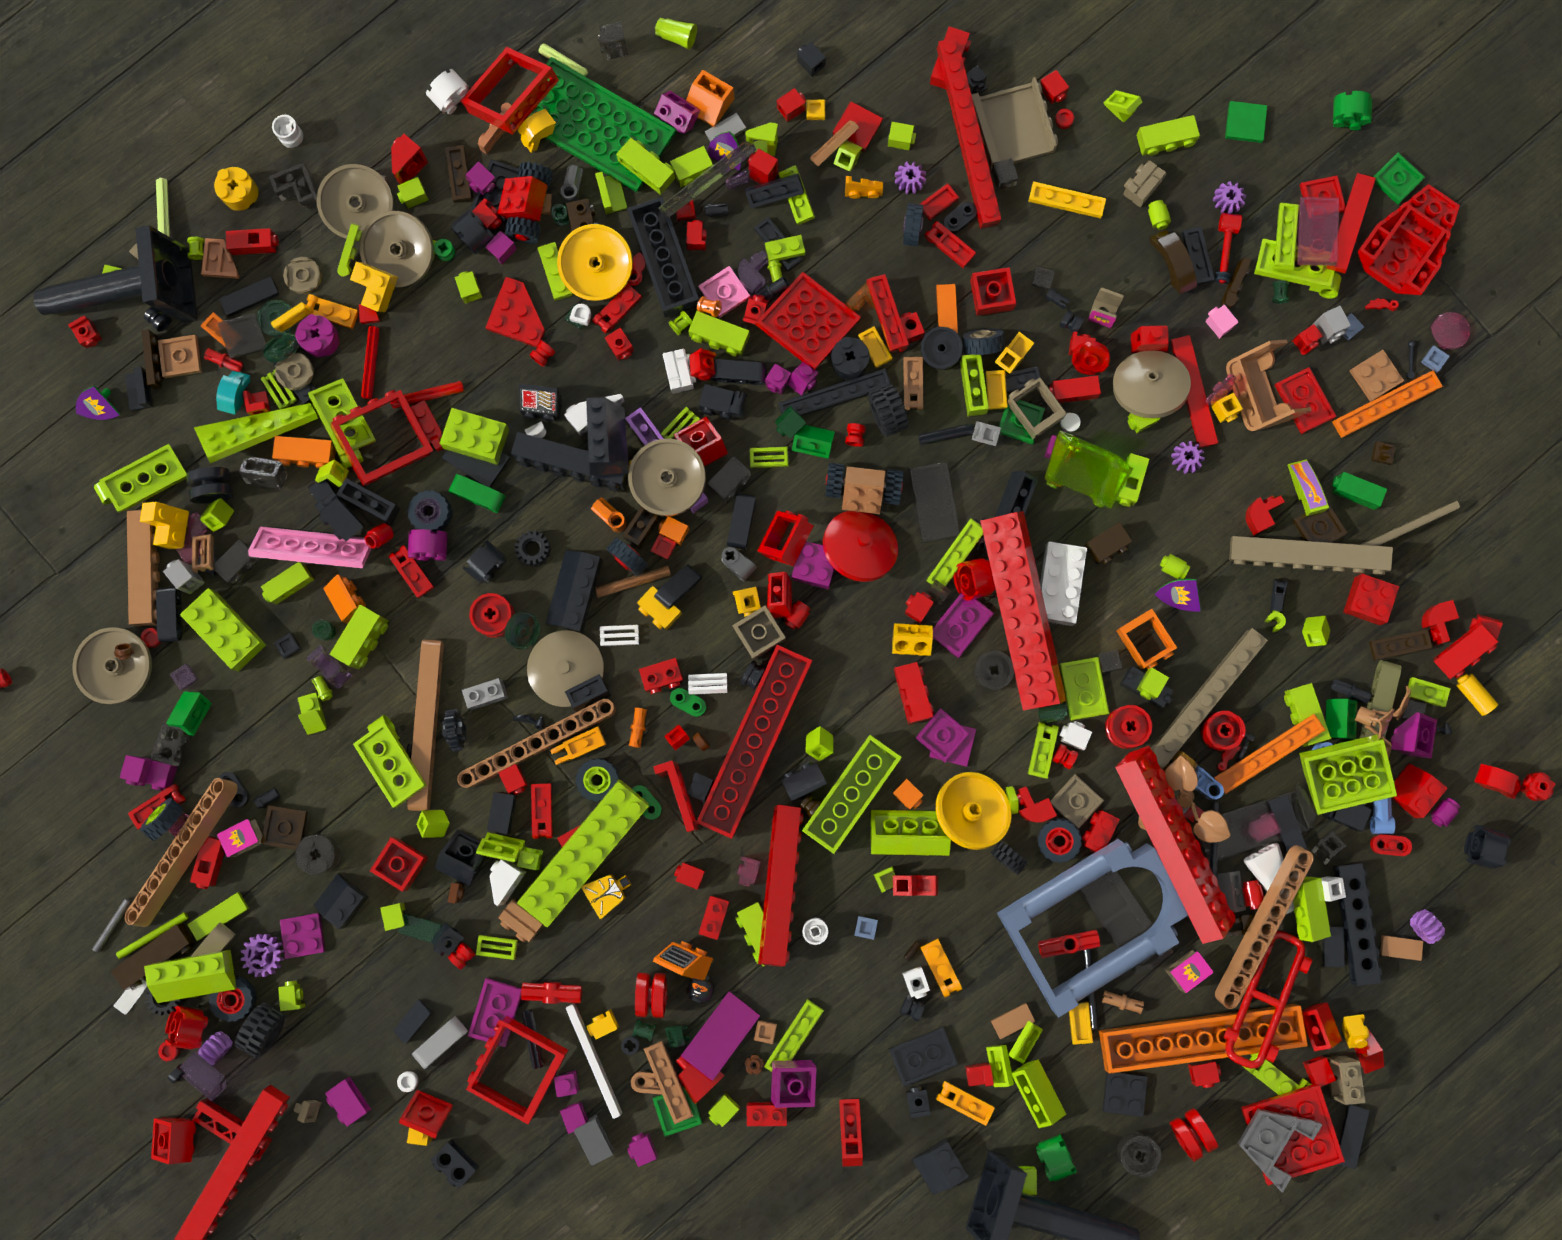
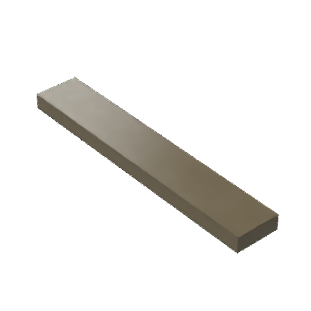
M1458 501L1449 503L1360 545L1379 546L1459 509L1460 505Z

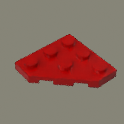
M506 277L485 328L538 348L537 345L543 339L545 329L524 283Z

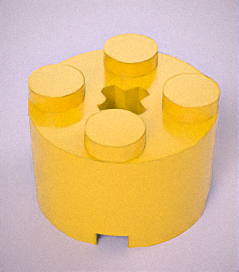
M238 167L219 170L214 183L215 192L229 208L242 211L248 209L252 203L256 202L258 187L245 170Z

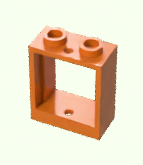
M1153 609L1116 630L1140 669L1145 667L1147 670L1157 665L1156 661L1163 658L1166 660L1174 655L1172 651L1177 648ZM1149 620L1166 649L1144 662L1126 633Z

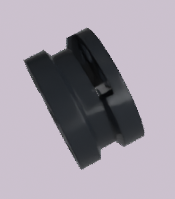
M752 660L740 684L748 685L754 691L766 667L760 668L757 662Z

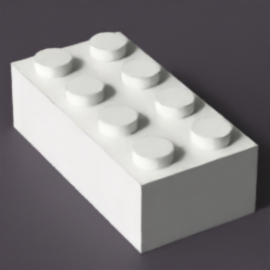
M1048 542L1046 544L1040 586L1048 622L1069 626L1076 624L1087 552L1086 547Z

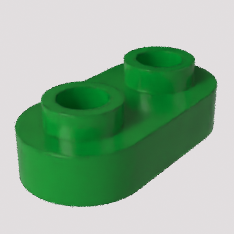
M682 688L672 691L670 701L675 707L694 717H700L706 712V703L703 699L694 694H689L688 691ZM679 694L683 695V700L677 701L676 696ZM698 703L700 709L694 710L693 705Z
M641 785L633 787L632 790L636 793L638 791L642 792V798L649 803V807H655L653 814L649 813L647 808L643 815L650 820L657 819L662 813L660 803L646 787Z

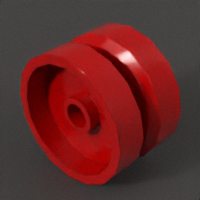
M487 593L474 600L470 607L469 617L471 624L478 632L487 637L499 638L506 635V626L515 615V610L504 597L494 593Z
M1126 705L1115 709L1108 715L1105 722V733L1113 745L1121 749L1135 748L1143 745L1149 739L1152 733V721L1144 709L1136 705ZM1126 724L1130 725L1129 731L1127 730L1128 726Z
M638 973L635 991L636 1017H646L649 1014L651 1005L653 1017L664 1018L668 997L666 973H656L653 977L652 985L649 973Z
M1192 1108L1185 1113L1187 1124L1179 1117L1169 1122L1183 1150L1193 1162H1196L1203 1157L1200 1145L1205 1151L1211 1153L1218 1148V1144L1203 1118Z

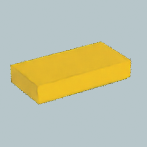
M301 302L272 321L271 324L276 330L284 332L310 315L312 311L309 306Z
M875 326L858 334L859 340L868 347L869 357L875 368L892 360V356Z
M1005 370L986 371L988 410L1006 409L1008 406Z
M1089 1002L1078 1003V1006L1069 1011L1072 1044L1093 1043Z

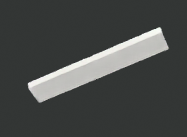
M573 1003L566 1007L567 1013L612 1118L615 1119L621 1116V1108L578 1008Z

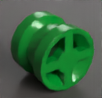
M440 239L435 243L434 251L440 260L450 261L454 258L455 249L449 240Z

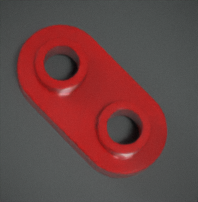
M1375 835L1370 842L1371 849L1377 854L1406 856L1412 850L1411 841L1402 836ZM1378 841H1381L1383 844L1381 848L1377 845ZM1398 843L1402 844L1401 850L1397 848Z

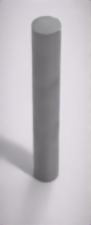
M126 898L123 900L93 946V951L100 952L132 903Z

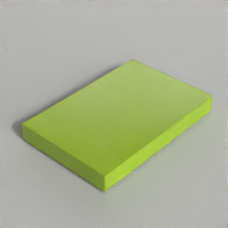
M1095 657L1060 663L1070 721L1109 714L1099 658Z

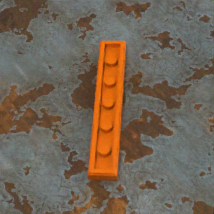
M1434 370L1349 412L1332 423L1340 437L1343 438L1443 386Z
M1312 714L1223 771L1214 779L1223 786L1224 793L1226 794L1326 729L1316 715Z

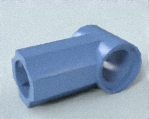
M1391 797L1372 802L1371 833L1394 834L1395 820L1392 817Z

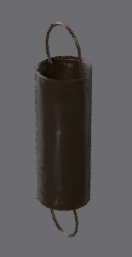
M915 941L903 958L910 961L920 948L921 943Z

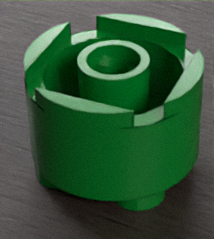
M1352 91V95H1346V92L1336 95L1333 103V126L1336 128L1349 127L1350 130L1355 131L1360 130L1361 126L1371 123L1373 106L1371 94L1364 91Z
M1061 1134L1038 1143L1039 1146H1036L1037 1154L1041 1163H1046L1044 1165L1045 1172L1050 1182L1053 1180L1056 1182L1077 1173Z

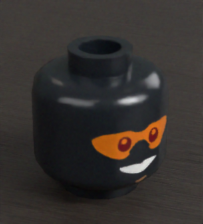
M706 976L705 980L691 978L686 989V993L689 995L688 998L701 1004L708 1002L715 988V984L710 981L711 977Z

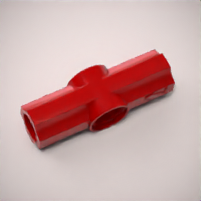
M1095 929L1038 941L1041 958L1100 947V939ZM1071 938L1074 945L1071 949H1066L1064 943L1067 939Z
M559 982L522 983L521 1000L542 1001V1003L559 1004L560 1002L581 1003L582 986L562 985Z

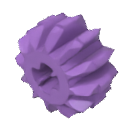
M906 161L904 167L900 165L898 167L899 171L895 172V177L897 178L895 184L899 185L900 191L906 189V194L909 193V190L915 194L916 189L921 190L923 188L922 184L926 183L924 178L926 172L921 171V165L916 167L915 161L912 162V165H909Z
M1231 181L1226 185L1223 183L1214 192L1216 196H1214L1213 201L1217 202L1215 208L1221 207V213H1224L1225 210L1229 214L1233 211L1236 213L1240 210V207L1244 206L1245 202L1243 200H1245L1246 194H1242L1244 188H1237L1238 183L1232 186Z
M1189 441L1187 445L1181 442L1180 447L1176 446L1174 448L1176 453H1172L1171 457L1176 460L1172 462V465H1179L1177 471L1183 468L1184 474H1187L1189 470L1194 473L1196 468L1200 469L1202 467L1200 462H1203L1205 458L1200 455L1204 453V450H1197L1199 444L1193 447L1192 441ZM1187 454L1190 456L1189 460L1185 459Z
M1421 910L1410 919L1413 931L1429 944L1438 942L1445 935V928L1442 926V923L1428 910Z
M222 1031L216 1032L206 1040L197 1055L208 1066L214 1065L224 1057L232 1047L233 1042Z

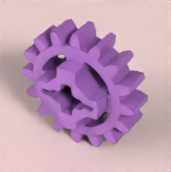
M257 934L256 937H250V942L244 943L246 950H241V953L245 954L241 961L246 962L243 968H250L248 973H255V977H261V975L262 977H267L269 974L276 973L274 968H281L279 961H284V958L280 957L284 950L279 949L282 943H276L277 937L270 938V934H264V936L263 934Z

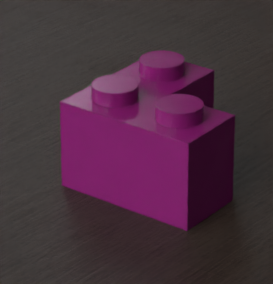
M126 755L119 778L126 779V784L145 786L147 783L152 785V789L163 791L164 788H168L173 784L177 766L144 757Z

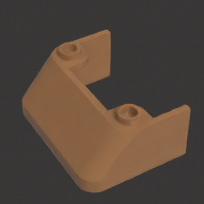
M1287 340L1268 341L1227 363L1226 371L1233 392L1243 408L1240 412L1246 428L1250 431H1258L1285 423L1312 411L1311 407L1293 409L1288 403L1276 404L1265 370L1270 369L1274 365L1275 357L1273 350L1287 344Z

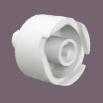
M449 69L450 73L444 71L430 84L432 89L430 92L427 90L426 95L442 112L452 114L457 108L455 105L468 92L469 86L453 69Z

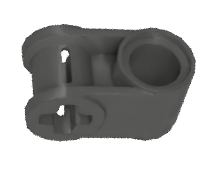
M728 547L723 550L722 563L741 581L745 582L757 569L753 562L744 557L735 548ZM726 554H728V555L734 554V556H733V559H734V560H732V559L726 560V559H727V555H726Z

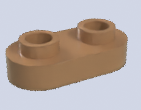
M639 1071L633 1075L631 1086L636 1092L662 1094L653 1072ZM643 1078L645 1084L640 1085L638 1079Z

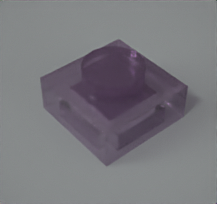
M184 664L170 674L181 691L198 681L189 664Z

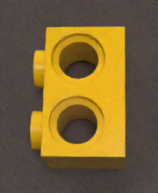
M894 623L893 654L931 656L933 626Z

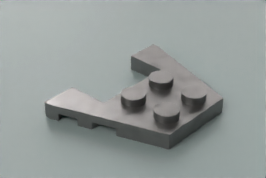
M1257 1109L1238 1144L1279 1191L1283 1193L1292 1177L1287 1172L1274 1166L1275 1162L1294 1130L1314 1140L1322 1124L1316 1120Z

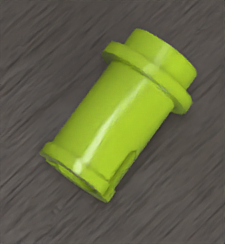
M779 260L768 262L769 266H767V269L770 270L772 283L782 277L780 268L782 264L779 263Z
M323 675L312 680L319 694V699L326 701L333 697V691L329 689Z

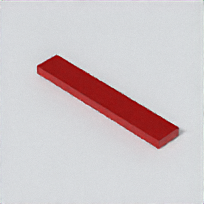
M1357 173L1326 269L1341 273L1346 272L1376 178Z
M1190 335L1171 339L1170 343L1174 357L1184 364L1190 375L1191 386L1186 404L1196 442L1199 444L1198 449L1216 445L1218 440Z

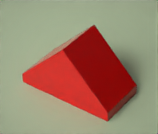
M1369 1029L1367 1046L1364 1048H1354L1365 1074L1384 1067L1383 1049Z

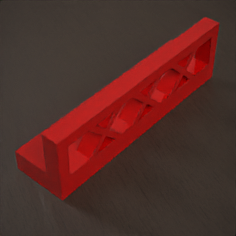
M883 274L867 279L866 282L889 351L898 349L899 352L905 351L909 343L886 275Z
M208 1098L198 1103L196 1107L198 1111L192 1119L229 1144L235 1138L234 1132L237 1134L244 1123L243 1120ZM203 1112L211 1117L212 1121L206 1122L199 1117ZM217 1122L227 1127L229 1131H220ZM268 1136L266 1137L269 1139L267 1144L256 1154L259 1156L257 1161H260L273 1140Z

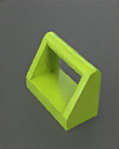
M770 122L746 131L747 151L756 153L759 148L769 155L775 156L778 143V124Z

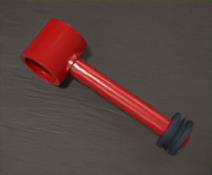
M1222 213L1220 216L1218 231L1225 233L1220 272L1215 274V282L1230 283L1231 274L1227 271L1232 234H1238L1240 231L1241 215Z

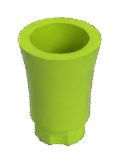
M660 17L656 23L655 35L690 50L696 39L697 25Z

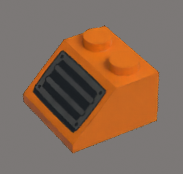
M681 941V944L672 942L654 957L653 962L682 976L705 980L713 958L706 955L707 951L700 948L694 950L692 949V944Z

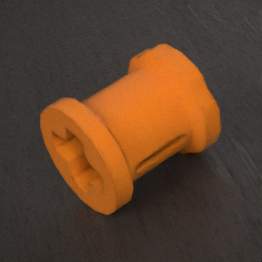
M702 296L697 304L699 312L709 313L713 317H718L722 309L721 301H712L705 296Z

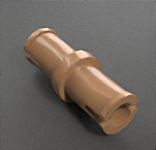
M1106 990L1104 991L1102 1003L1117 1006L1120 1010L1127 1009L1139 1014L1142 1013L1143 1008L1141 1007L1144 1006V1001L1128 998L1125 994L1121 996Z

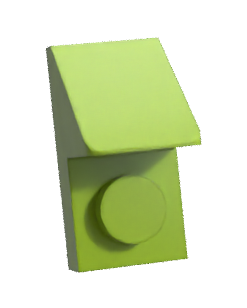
M1116 90L1104 102V105L1122 122H1125L1136 111L1142 100L1140 96Z
M318 693L298 697L301 714L298 717L307 734L311 735L327 730Z

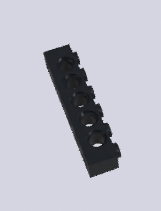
M1363 863L1333 866L1335 877L1343 878L1346 898L1338 899L1342 927H1344V940L1351 984L1361 986L1381 983L1382 969L1378 966L1379 950L1375 946L1374 940L1376 938V930L1372 926L1371 921L1373 910L1369 906L1368 901L1370 891L1366 887L1365 882L1367 878L1366 868L1363 867ZM1352 879L1356 881V887L1353 890L1349 885ZM1354 899L1359 901L1357 909H1354L1352 905ZM1359 918L1362 921V927L1360 929H1358L1355 925L1357 919ZM1363 938L1365 940V946L1361 949L1359 947V941ZM1366 958L1368 960V966L1364 969L1362 967V961Z

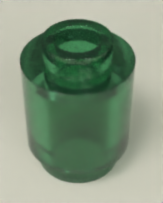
M1060 703L1039 707L1040 722L1050 723L1064 720V716H1067L1066 704Z

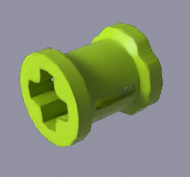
M189 237L187 239L190 248L188 258L203 260V244L205 239Z
M681 311V315L674 321L668 322L677 335H681V331L692 324V320L684 311Z

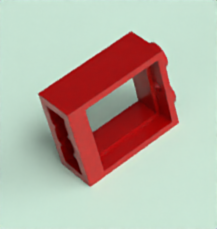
M787 510L785 513L777 511L758 552L768 559L794 567L814 525L809 523L808 518L804 515L798 514L796 516ZM789 523H795L782 551L777 550Z

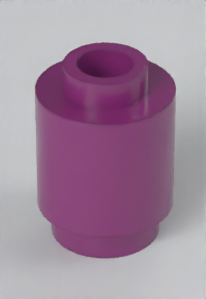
M1451 798L1442 800L1430 814L1432 822L1439 827H1447L1459 813L1460 805Z

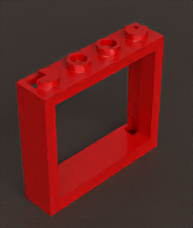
M506 47L460 101L468 113L513 135L559 79L552 67ZM514 64L538 74L504 115L480 105Z
M395 390L389 391L385 394L384 398L380 400L374 398L367 402V406L363 408L357 406L350 410V414L345 416L340 414L334 417L330 426L363 487L427 457L433 452L401 390L397 392ZM398 399L423 447L365 474L340 426Z
M506 1016L503 1020L499 1019L494 1027L496 1033L493 1038L490 1037L485 1045V1048H487L485 1054L479 1056L476 1062L478 1067L475 1072L472 1071L467 1080L469 1085L466 1090L529 1124L569 1050ZM507 1028L556 1055L528 1109L479 1082Z

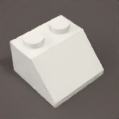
M501 859L496 861L490 869L492 871L490 881L494 904L497 906L505 905L526 874V871L517 867L513 862Z

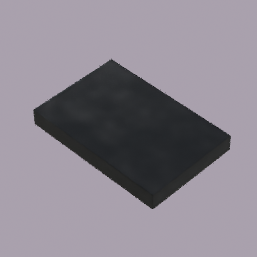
M491 159L487 170L495 177V187L489 193L486 191L484 195L478 192L471 206V211L484 198L489 200L499 210L505 178H516L519 169ZM498 215L502 219L503 223L507 222L508 219L502 217L501 215Z
M449 450L442 457V459L489 488H491L511 459L502 452L497 465Z
M944 1027L889 1048L903 1087L959 1065Z

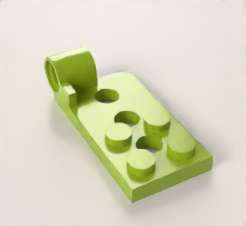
M1262 240L1254 274L1310 286V291L1319 292V295L1324 298L1332 299L1338 296L1342 278L1339 274L1334 273V270L1326 269L1331 253L1296 246L1295 261L1299 262L1301 266L1294 267L1293 271L1274 269L1273 258H1275L1276 241ZM1315 265L1319 267L1320 270L1313 271L1310 268V266Z
M342 378L308 392V395L333 442L343 466L347 469L352 467L330 426L334 417L340 414H350V410L357 407L350 390ZM332 399L339 401L336 406L329 405V401ZM361 416L340 426L344 435L348 430L356 432L352 437H347L346 435L345 437L360 463L363 462V458L359 448L376 442L364 417Z
M167 444L100 479V482L94 485V489L104 505L113 503L119 513L186 479L187 473L171 446ZM165 465L167 467L166 471L163 474H158L157 468ZM142 475H149V480L146 483L139 481ZM129 483L132 485L129 492L122 491L124 484Z
M382 715L368 725L369 733L353 745L391 806L397 808L427 785L398 741L400 738L395 732L394 724L386 715ZM381 743L384 746V750L381 754H378L376 747ZM391 759L394 762V767L388 770L386 762ZM399 775L404 778V783L401 786L396 784V778Z

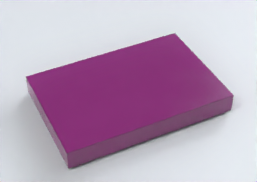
M962 593L933 628V639L957 658L961 656L994 614L977 599L964 600L963 597L965 596Z
M485 978L468 1036L487 1042L490 1037H494L496 1033L494 1027L499 1019L503 1020L506 1016H509L515 1020L521 1000V988ZM506 1029L499 1046H507L511 1033L510 1029Z

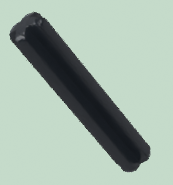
M970 423L920 434L918 436L920 445L971 435L974 433V427Z
M533 1010L523 1011L524 1025L537 1032ZM527 1039L532 1068H542L544 1064L540 1046Z

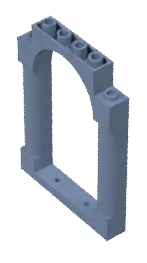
M1119 839L997 912L1051 1010L1058 1018L1078 1006V1001L1156 953L1160 955L1179 943L1176 938L1178 933L1172 925L1188 916L1155 847L1146 843L1132 852L1128 843H1123ZM1126 867H1142L1152 871L1157 877L1163 893L1162 909L1155 923L1140 936L1054 989H1051L1020 935L1019 930L1032 923L1031 919L1109 871L1115 872Z

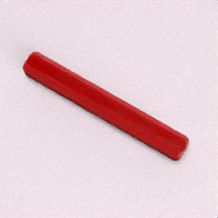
M369 326L361 392L363 399H372L380 331L376 326Z
M461 381L404 394V397L408 404L411 405L423 400L427 401L463 392L464 386ZM398 399L390 403L392 408L401 407Z

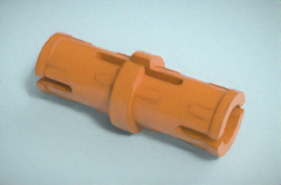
M635 708L633 725L630 726L632 731L629 746L641 748L643 731L646 729L644 724L647 709Z

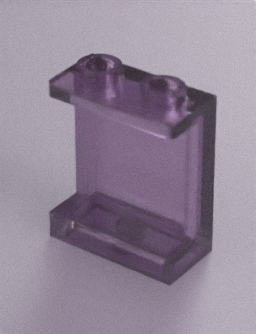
M195 1051L181 1065V1069L185 1071L182 1077L211 1102L226 1088L225 1076Z

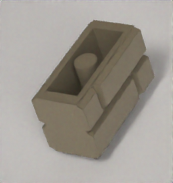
M1148 161L1145 165L1142 163L1135 172L1137 174L1135 178L1130 177L1124 185L1126 188L1123 193L1124 196L1132 200L1139 207L1145 203L1166 176V172L1157 167L1152 161Z

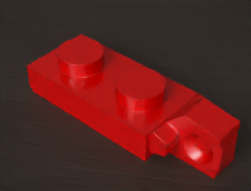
M423 400L410 407L428 442L433 444L437 452L443 450L444 448L440 444L443 433L426 401Z

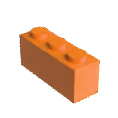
M275 436L272 458L279 465L290 466V463H293L299 467L316 465V468H320L335 459L336 449L331 440Z

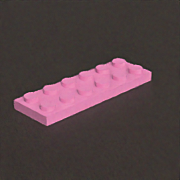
M260 527L248 552L251 557L363 568L371 548L366 544L364 537L352 536L348 541H345L343 538L339 540L334 534Z

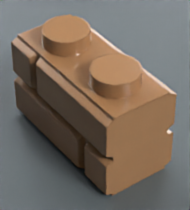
M512 899L498 918L502 921L500 924L509 931L513 929L517 932L515 936L525 943L526 940L531 942L544 925L517 903L518 900Z

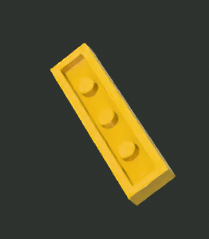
M1033 181L1028 202L1101 218L1106 198Z

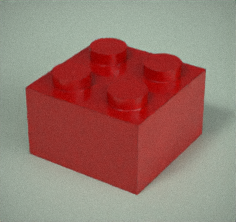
M1010 267L972 273L970 283L976 316L1014 310L1016 299Z
M1360 574L1354 578L1343 613L1377 625L1388 623L1399 586Z
M391 837L370 869V872L400 891H408L429 857L399 838Z

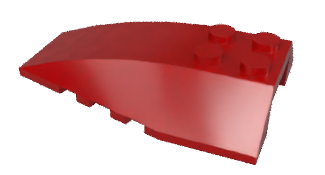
M1428 184L1409 201L1405 202L1375 226L1358 250L1365 272L1397 294L1422 295L1441 267V260L1445 254L1446 244L1450 239L1451 229L1454 226L1460 205Z

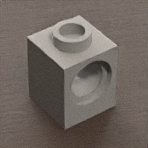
M976 421L972 440L996 446L1001 428Z

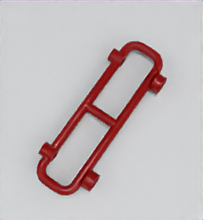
M1280 930L1276 932L1248 985L1232 1028L1227 1027L1223 1038L1227 1040L1225 1046L1227 1056L1233 1062L1246 1068H1258L1263 1065L1265 1059L1274 1063L1278 1054L1279 1047L1271 1043L1298 972L1301 971L1307 974L1312 963V959L1305 956V945L1298 937ZM1278 938L1296 945L1298 949L1279 1000L1256 990L1274 941ZM1254 997L1276 1007L1259 1054L1255 1060L1251 1061L1237 1055L1233 1048Z

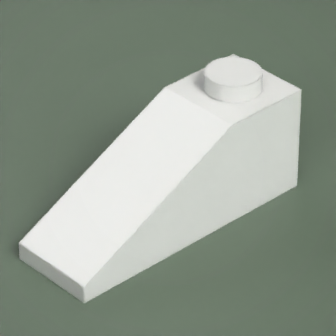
M621 394L606 397L618 405L625 402ZM585 401L570 406L566 410L567 413L564 414L580 436L587 432Z

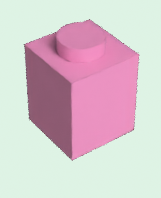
M1225 305L1221 308L1215 307L1208 313V319L1205 321L1219 339L1238 324L1237 319Z

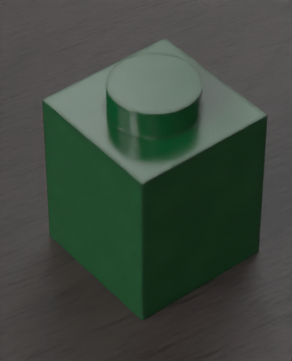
M791 406L774 421L777 425L776 430L783 437L787 435L789 438L806 424L804 418Z

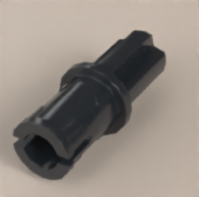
M782 276L775 282L766 284L765 288L755 294L764 296L765 300L770 297H776L777 293L788 288L789 283Z
M1334 679L1331 684L1332 690L1347 695V698L1352 697L1368 703L1371 697V692L1358 688L1355 684L1350 685L1338 679Z

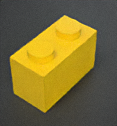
M652 586L637 602L640 606L638 610L646 617L650 615L654 619L652 623L660 630L664 628L667 631L682 613L675 606L667 610L654 598L658 590Z

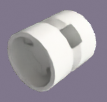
M280 115L274 119L272 123L273 132L284 146L294 148L301 144L303 132L291 116Z
M810 918L803 926V937L808 943L813 945L821 944L827 938L828 927L822 919Z

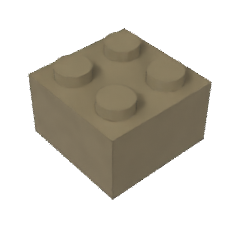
M766 606L732 625L753 660L775 648L776 645L786 641L784 634Z

